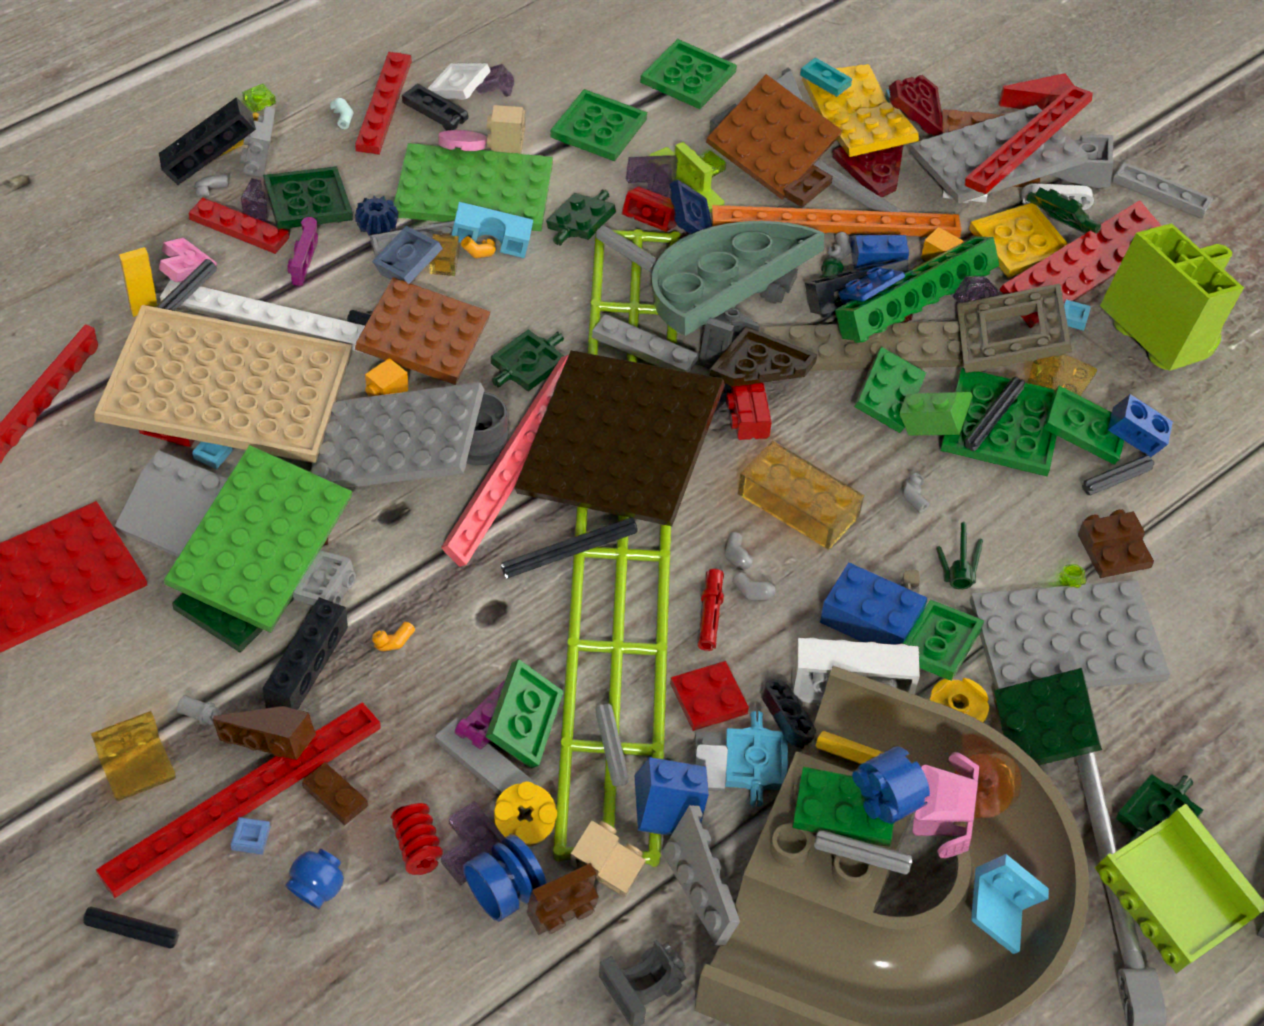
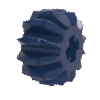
M373 196L372 199L364 198L363 202L357 203L355 222H357L361 232H367L368 236L372 234L387 233L392 229H396L398 210L394 206L393 200H386L385 196L381 198Z

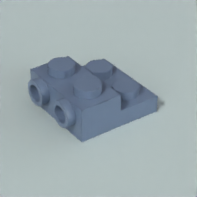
M406 226L372 262L382 276L390 280L394 277L410 284L443 248L438 241Z

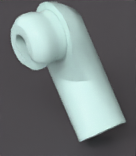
M336 98L331 102L330 108L331 110L335 108L334 113H340L338 126L341 129H347L354 112L345 99Z

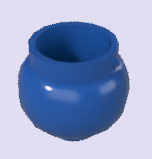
M321 848L317 853L306 851L299 855L291 865L289 870L290 879L285 887L304 902L316 909H320L325 901H330L338 894L343 885L344 876L338 868L341 862Z

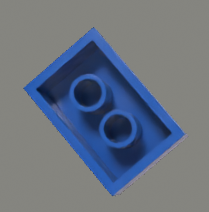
M848 562L824 601L820 623L863 643L903 644L925 609L927 597Z

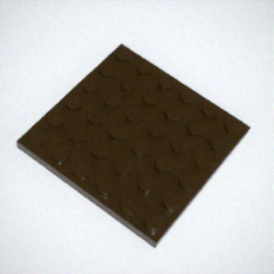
M571 350L514 489L517 494L672 527L725 386L724 380L717 377Z

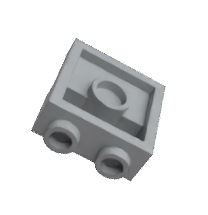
M265 106L264 116L259 115L258 121H254L256 130L244 138L243 144L248 145V148H242L240 163H245L243 174L263 177L275 108Z

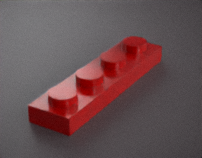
M203 197L188 212L191 221L274 254L289 239V232L287 230L277 229L274 225Z

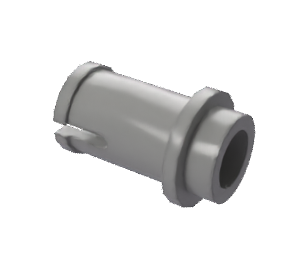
M183 695L177 705V712L179 714L197 719L204 726L207 724L212 725V718L219 713V709L215 707L213 702L204 703L187 695Z

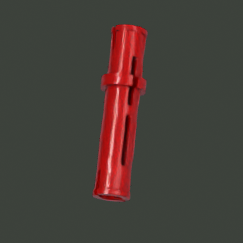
M709 569V572L706 571L705 589L701 593L703 609L698 648L704 651H713V648L716 649L719 611L720 605L724 601V594L722 593L724 573L719 569Z

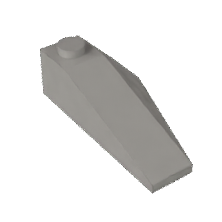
M1081 135L1079 140L1074 141L1088 154L1087 163L1049 174L1083 186L1095 188L1110 187L1113 168V135Z

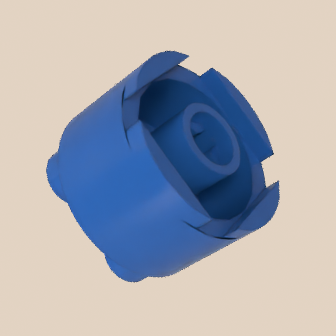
M892 747L862 763L852 773L853 780L860 788L865 799L864 809L868 816L872 819L878 817L888 824H893L926 806L928 802H925V798L930 796L929 784L921 766L917 761L911 764L905 757L910 753L902 747Z

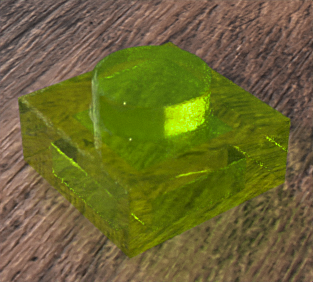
M263 83L242 92L243 100L254 112L265 109V106L269 107L276 104L275 96Z
M711 150L699 156L713 169L712 178L726 170V162Z

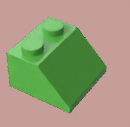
M972 393L906 394L900 410V416L908 435H960L972 399Z

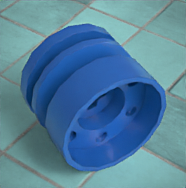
M513 834L504 838L502 844L498 842L491 847L492 856L483 851L463 865L464 875L473 895L485 912L498 922L519 909V900L528 904L532 890L547 884L542 868L532 851L518 836Z

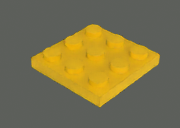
M869 64L835 68L852 78V85L837 97L802 77L815 110L826 119L834 117L838 113L847 114L856 112L860 108H873L880 106L882 103H888Z
M882 103L880 106L873 108H860L856 112L847 114L838 113L834 117L827 118L842 130L837 141L849 157L919 141L918 131L900 109L894 108L891 103Z
M1033 203L971 221L969 230L974 236L994 237L999 267L1007 277L1021 274L1068 245L1051 222Z

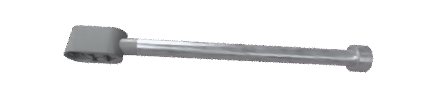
M1093 752L1076 757L1101 861L1109 853L1117 852V847L1095 753ZM1106 885L1125 969H1120L1118 972V988L1127 1026H1166V1008L1157 971L1155 968H1145L1134 919L1129 912L1124 910L1119 899L1109 886Z

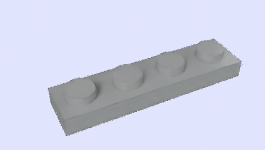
M606 314L592 332V338L659 367L690 372L698 360V353Z

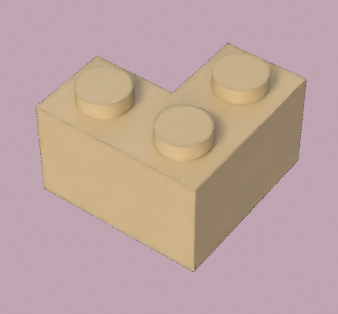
M493 106L492 115L487 117V130L491 132V134L488 133L487 148H491V151L522 153L525 133V110H523V107Z
M591 820L571 853V865L579 869L591 863L597 874L595 880L625 898L645 866L646 860L642 858L643 852L631 844L627 843L625 847L619 844V837L615 835L617 831L603 821L597 824Z

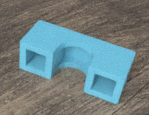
M459 202L450 240L461 243L463 238L469 236L476 242L477 238L482 235H491L500 241V253L525 258L533 220Z

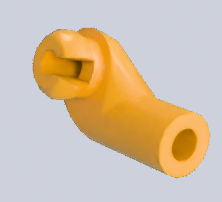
M469 236L461 241V246L476 259L490 257L496 251L495 242L490 238H487V242L484 239L482 244H477Z
M405 621L394 634L387 635L385 631L379 630L372 636L374 647L382 652L400 649L414 633L415 628L411 623Z

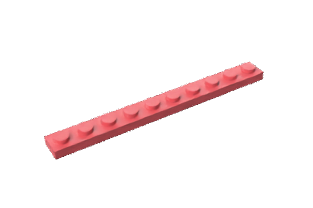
M569 355L561 357L441 546V549L459 567L467 565L513 491Z

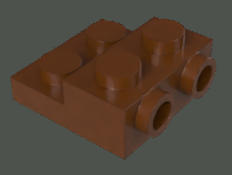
M1123 509L1112 512L1110 516L1102 518L1094 514L1088 516L1082 522L1078 536L1100 578L1149 569L1153 566L1154 560L1143 541L1145 531L1134 511L1125 513Z
M591 863L532 890L527 914L538 935L546 931L549 934L555 933L565 927V922L573 918L582 920L595 911L594 908H596L599 896L593 886L597 874Z

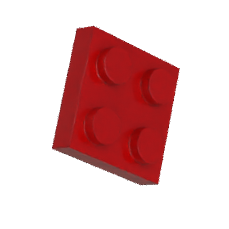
M726 661L671 677L670 685L692 731L748 714L749 706Z

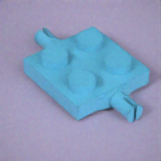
M753 711L750 714L751 727L744 729L727 728L726 730L728 753L725 787L750 789V805L755 807L757 796V807L763 805V790H780L788 772V741L782 731H771L763 728V713L758 711L756 721V711Z

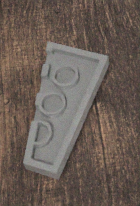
M689 805L662 850V854L714 944L726 945L740 920L728 886L721 883L720 870L722 868L719 860L716 857H712L708 844L712 840L708 829H702L699 819L703 814L700 806Z

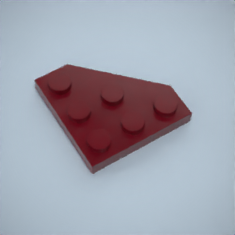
M919 75L916 78H905L903 81L896 80L889 85V100L894 108L901 109L911 121H916L921 125L926 133H931L935 137L943 134L942 110L938 87L924 75Z
M904 145L849 157L843 147L833 150L832 158L863 187L882 198L895 192L897 189Z

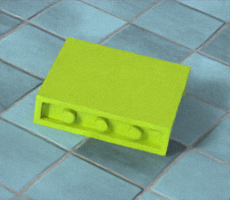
M1187 804L1178 808L1169 818L1117 852L1109 853L1094 867L1103 883L1109 886L1119 899L1124 910L1130 913L1140 926L1144 936L1150 939L1160 952L1164 962L1171 966L1176 974L1264 912V900Z

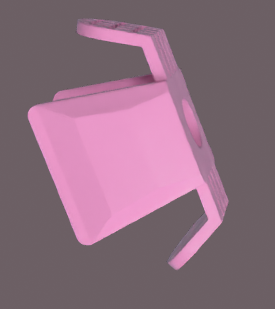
M957 752L950 755L949 762L963 776L929 765L921 767L929 784L930 796L925 798V802H928L927 805L915 811L913 834L916 836H961L939 847L937 853L940 858H949L967 852L972 835L979 766ZM954 822H966V828L954 825Z

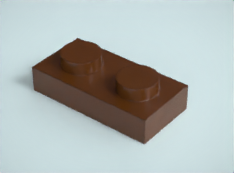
M813 165L798 180H794L784 188V197L803 208L832 184L833 176Z
M326 762L302 780L303 788L344 826L368 807L367 799Z

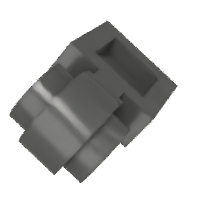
M793 269L770 283L767 290L761 292V297L770 303H781L785 292H790L797 278L798 269Z

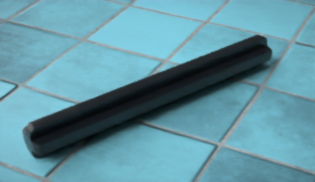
M630 517L501 563L503 575L505 578H510L636 534L638 532L637 524L634 518Z

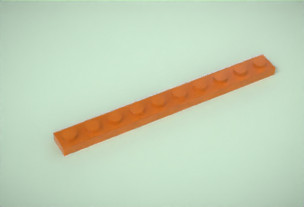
M712 205V227L745 221H776L802 225L824 233L845 232L846 234L928 237L939 227L960 238L962 231L959 214Z

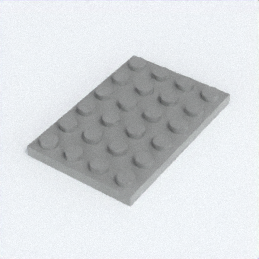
M1037 105L1030 106L1020 111L988 119L984 122L966 126L952 132H946L936 137L923 139L910 145V153L957 203L965 202L986 195L966 187L965 177L1042 112V110ZM1060 129L987 194L1087 163L1088 154Z
M481 382L336 401L332 408V415L326 428L317 461L312 463L310 472L344 488L464 474L484 393Z
M1137 580L971 594L970 604L974 617L984 620L979 635L995 690L1082 668L1087 688L1167 681L1170 676Z

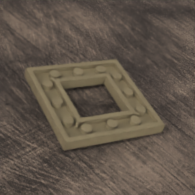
M1060 284L957 304L963 362L966 373L1008 366L1019 362L1035 361L1050 356H1061L1072 352ZM1038 312L1041 334L989 344L986 322L1000 321L1009 317L1025 316Z

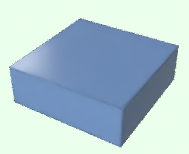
M239 817L232 838L231 849L263 855L271 828L270 822Z

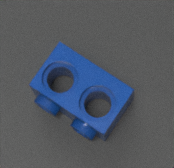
M1129 394L1113 407L1108 430L1152 457L1169 444L1173 421Z

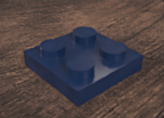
M678 179L670 183L672 194L670 198L674 205V219L677 226L690 234L712 227L707 198Z

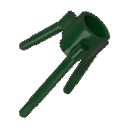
M966 522L961 523L960 560L954 561L950 569L940 546L936 548L944 571V581L950 582L951 587L960 590L968 589L976 583V571L983 540L981 538L978 539L970 566L969 562L966 561Z

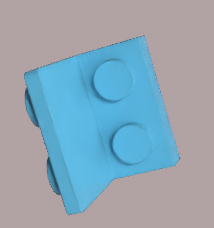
M1007 854L998 857L975 869L972 922L1011 953L1020 952L1022 910L1047 900L1049 888Z

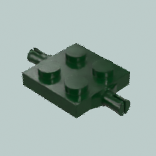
M1039 187L1036 193L1030 192L1027 195L1026 200L1043 209L1048 217L1084 234L1092 231L1097 234L1101 229V224L1090 220L1089 215L1082 210L1083 205L1075 199L1070 198L1066 200L1062 198L1059 192L1053 189L1047 191Z
M602 189L593 198L574 193L546 220L548 229L559 232L553 238L554 243L561 246L570 237L589 240L596 233L597 229L603 226L616 213L615 204L605 201L610 197L608 191Z
M529 329L491 356V364L501 371L499 375L492 378L493 384L500 388L508 380H512L528 392L550 376L561 357L564 356L555 348L557 344L564 341L563 335L557 331L554 335L545 339L535 335Z
M1153 774L1145 780L1115 818L1135 833L1125 845L1169 818L1178 808L1185 804L1199 819L1203 809L1193 803L1185 794L1194 784L1191 778L1187 781L1189 776L1183 775L1175 786L1163 782Z

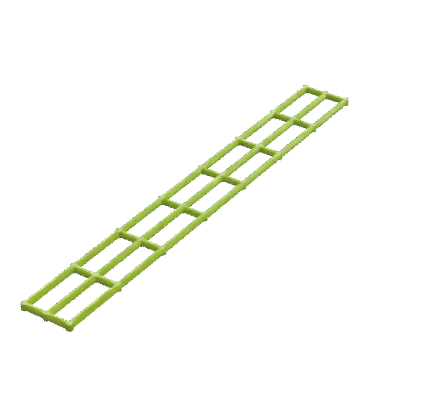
M640 229L634 231L613 230L625 239L633 241L632 243L641 249L643 242L670 243L671 246L679 241L681 237L677 231L660 233L643 232ZM595 233L587 353L598 355L599 340L592 338V332L600 322V312L629 313L628 324L637 328L639 327V314L659 315L654 304H640L641 266L631 261L629 303L601 301L605 243L596 238L597 233ZM667 325V341L677 344V331ZM627 353L626 361L637 362V357ZM577 507L575 537L586 533L587 508ZM618 515V522L629 517ZM660 524L659 551L628 549L629 536L617 540V548L596 547L573 555L556 804L557 818L555 821L553 858L558 862L571 860V853L575 848L566 847L572 752L605 753L602 741L573 739L579 651L611 653L609 704L613 709L618 734L623 654L655 655L652 744L621 742V747L625 755L652 756V758L664 760L671 526ZM585 558L616 559L612 641L579 640ZM627 560L659 562L656 644L624 642ZM606 760L602 821L615 829L617 787L611 782ZM649 832L648 851H641L643 852L642 858L646 860L645 864L656 867L661 861L662 834Z

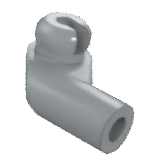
M227 174L207 176L198 180L194 185L196 195L198 197H207L211 188L228 187Z
M839 232L835 235L837 245H834V249L831 247L828 249L830 258L842 261L851 253V246L845 232Z
M913 473L904 483L903 496L918 512L923 513L930 505L920 494L924 478L918 473Z
M732 532L728 537L725 557L736 567L740 566L742 569H748L753 563V558L741 547L742 535Z
M744 573L737 574L732 581L750 601L768 600L776 592L773 584L768 582H751Z

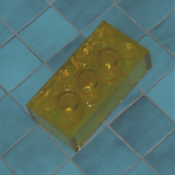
M773 440L740 473L738 495L828 550L860 516L864 499L862 493Z

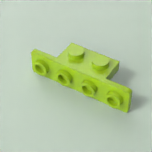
M684 142L675 145V153L668 147L649 154L648 160L671 182L678 179L707 198L710 213H712V205L724 206L725 201L711 189L713 169Z

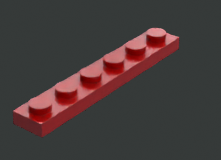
M388 52L355 143L357 152L380 155L412 63L411 55Z

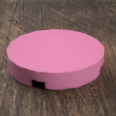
M464 130L443 131L438 136V144L450 150L459 147L464 151H478L485 148L487 142L485 135Z

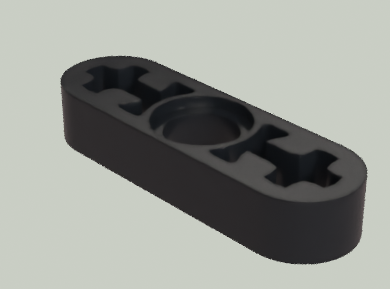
M778 679L768 680L761 693L763 702L786 740L795 747L804 748L805 745L812 742L816 734L814 725L791 688L785 682Z

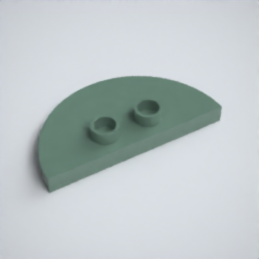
M745 221L718 225L690 234L664 251L652 271V295L655 309L667 325L686 336L706 324L710 317L715 318L728 309L735 308L738 303L754 293L767 290L770 283L824 251V232L785 222Z

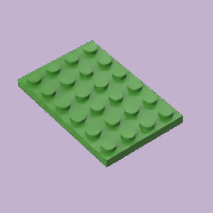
M408 143L394 201V206L398 210V218L451 222L455 221L459 202L532 219L531 231H542L553 157L485 150L464 151L461 148L450 150L441 146Z
M249 445L164 579L165 585L271 633L292 599L295 589L350 501L352 491Z

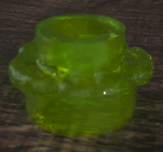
M1076 564L1065 565L1059 573L1058 579L1063 586L1080 588L1081 585H1085L1087 582L1085 570Z

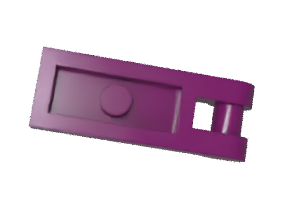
M306 217L301 221L303 233L300 241L297 240L295 242L294 257L288 261L287 272L291 274L292 285H303L318 244L317 221L312 217Z
M505 681L466 719L463 718L458 723L454 734L462 739L465 737L470 739L472 745L480 750L491 741L485 736Z

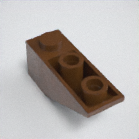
M284 706L216 715L212 718L220 741L294 760L299 758L316 735L309 712Z

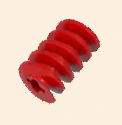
M425 803L402 806L392 812L390 816L392 826L395 829L396 839L399 841V849L402 851L405 869L412 875H423L432 872L438 866L437 860L443 855L442 848L438 846L440 840L435 836L436 827L431 825L433 818L428 814L430 808Z

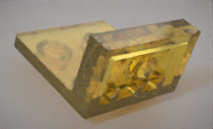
M1067 354L1040 358L1033 361L1028 383L1056 389L1060 385L1082 396L1096 375L1097 368Z
M151 711L91 733L96 754L116 801H121L176 778L175 771L159 738L156 721Z

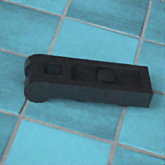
M418 83L402 95V103L443 125L446 131L457 129L458 124H463L469 118L468 113L463 108Z

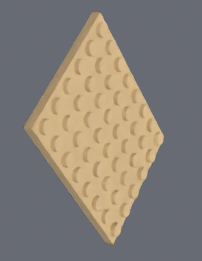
M142 305L95 410V421L247 450L248 446L251 445L271 455L316 463L326 428L332 415V408L336 402L352 353V345Z

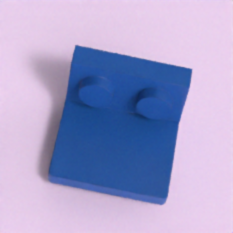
M875 267L866 273L867 276L861 280L855 279L845 285L846 288L838 293L843 305L853 300L865 301L903 279L905 275L903 271Z

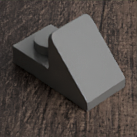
M696 731L694 765L706 767L708 791L725 792L728 753L726 733Z

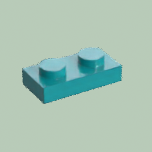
M816 57L804 65L800 71V76L836 97L852 85L851 77Z

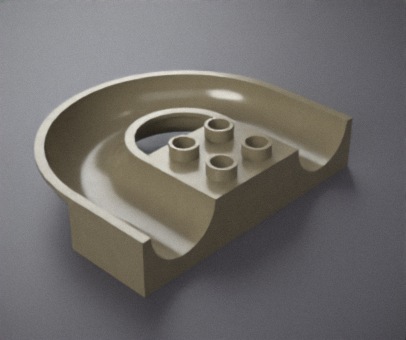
M833 666L813 724L816 734L812 742L804 746L801 753L797 751L743 875L735 903L740 923L726 945H719L711 964H705L700 975L695 1011L731 1026H1000L1027 1010L1050 989L1071 959L1083 931L1088 909L1089 874L1083 840L1075 819L1063 796L1047 774L1029 755L997 730L974 717L945 705ZM822 731L882 752L895 746L902 747L910 753L905 757L911 764L917 761L921 767L929 765L960 776L963 775L958 773L949 762V757L952 753H960L979 766L969 850L956 855L957 876L955 884L949 895L933 909L909 917H890L877 914L876 910L892 870L818 850L814 847L817 833L792 828L803 766L852 776L853 771L857 770L861 765L852 760L818 749L815 745ZM913 813L894 823L890 847L876 846L899 852ZM954 822V825L966 828V822ZM947 836V837H948L949 841H951V840L956 839V838H959V837H961V836ZM1005 854L1049 888L1047 900L1022 910L1020 952L1015 954L999 944L994 938L973 923L971 919L976 867Z

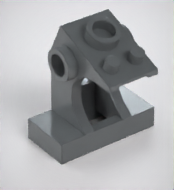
M733 307L715 319L710 317L705 325L698 365L710 369L746 326L759 331L760 325Z
M658 940L654 941V946L642 955L643 962L630 969H620L612 956L600 961L599 977L630 1026L643 1025L646 1013L644 1005L663 995L671 996L681 989L682 982L687 979L681 970L685 966L684 962L674 949L671 950L672 948L668 942L662 945ZM651 974L656 984L640 991L635 982Z

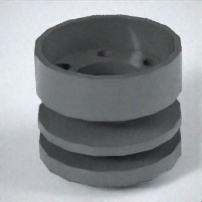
M487 392L483 393L466 462L475 466L494 463L509 441L507 407L502 399Z

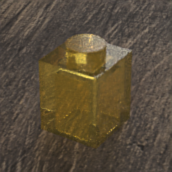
M433 234V239L438 241L443 249L429 263L430 274L455 276L459 259V236Z

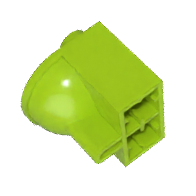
M1170 223L1135 234L1100 307L1115 320L1114 325L1119 332L1133 337L1149 352L1148 356L1153 364L1159 368L1171 371L1205 360L1215 353L1221 341L1223 325L1244 287L1225 271L1233 255L1228 247L1214 244L1199 248Z

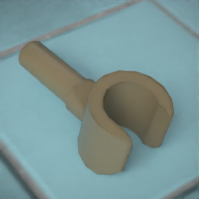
M906 570L901 579V586L911 590V587H918L920 582L919 571Z

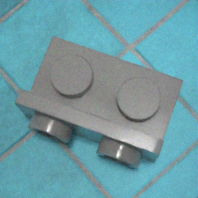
M320 550L293 593L294 600L315 605L320 597L341 605L342 598L348 589L353 587L356 580V573L354 572L351 559Z

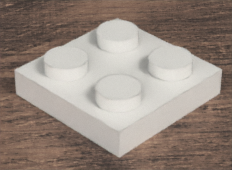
M450 63L427 89L445 99L464 100L471 96L472 92L484 81V78L491 71L487 63Z

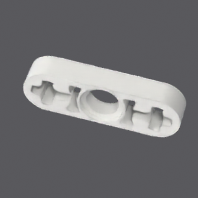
M1029 184L1022 190L1024 205L1031 203L1026 200L1027 195L1030 192L1036 193L1039 187L1047 191L1053 189L1064 195L1063 198L1069 200L1070 196V198L1077 200L1083 205L1082 210L1090 208L1094 203L1092 190L1087 186Z

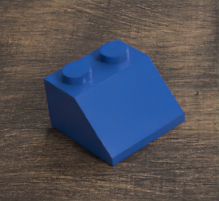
M906 235L849 236L854 269L893 258L907 259L908 261L909 249Z
M649 757L634 775L638 831L671 836L689 805L700 806L701 812L704 815L709 795L707 769L705 766Z

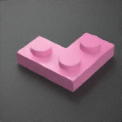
M184 238L163 242L162 252L170 258L160 260L159 270L175 282L183 281L205 259L211 260L217 266V262Z

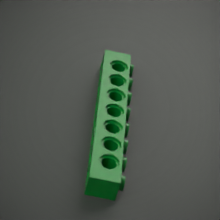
M975 236L904 273L905 277L867 300H853L835 309L842 339L854 340V343L865 342L869 340V336L872 334L884 332L887 330V326L904 321L905 317L909 314L919 313L923 310L922 307L939 302L940 298L945 295L956 293L959 287L974 283V279L989 275L991 270L1000 266L994 237Z

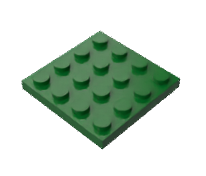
M961 368L956 392H971L972 399L960 435H944L941 451L1048 477L1057 435L1043 429L1055 389L1025 383L1024 389L978 449L971 451L969 448L964 447L965 438L1011 379L976 371L966 373L965 368Z

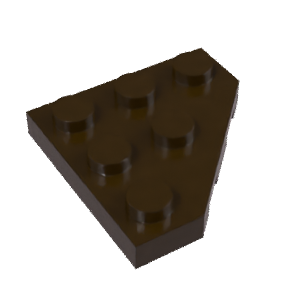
M746 326L710 368L709 376L722 378L725 384L732 387L805 377L815 365L817 354Z

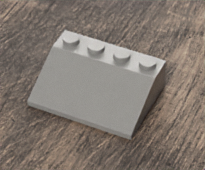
M158 450L143 468L114 526L115 530L179 557L228 479Z

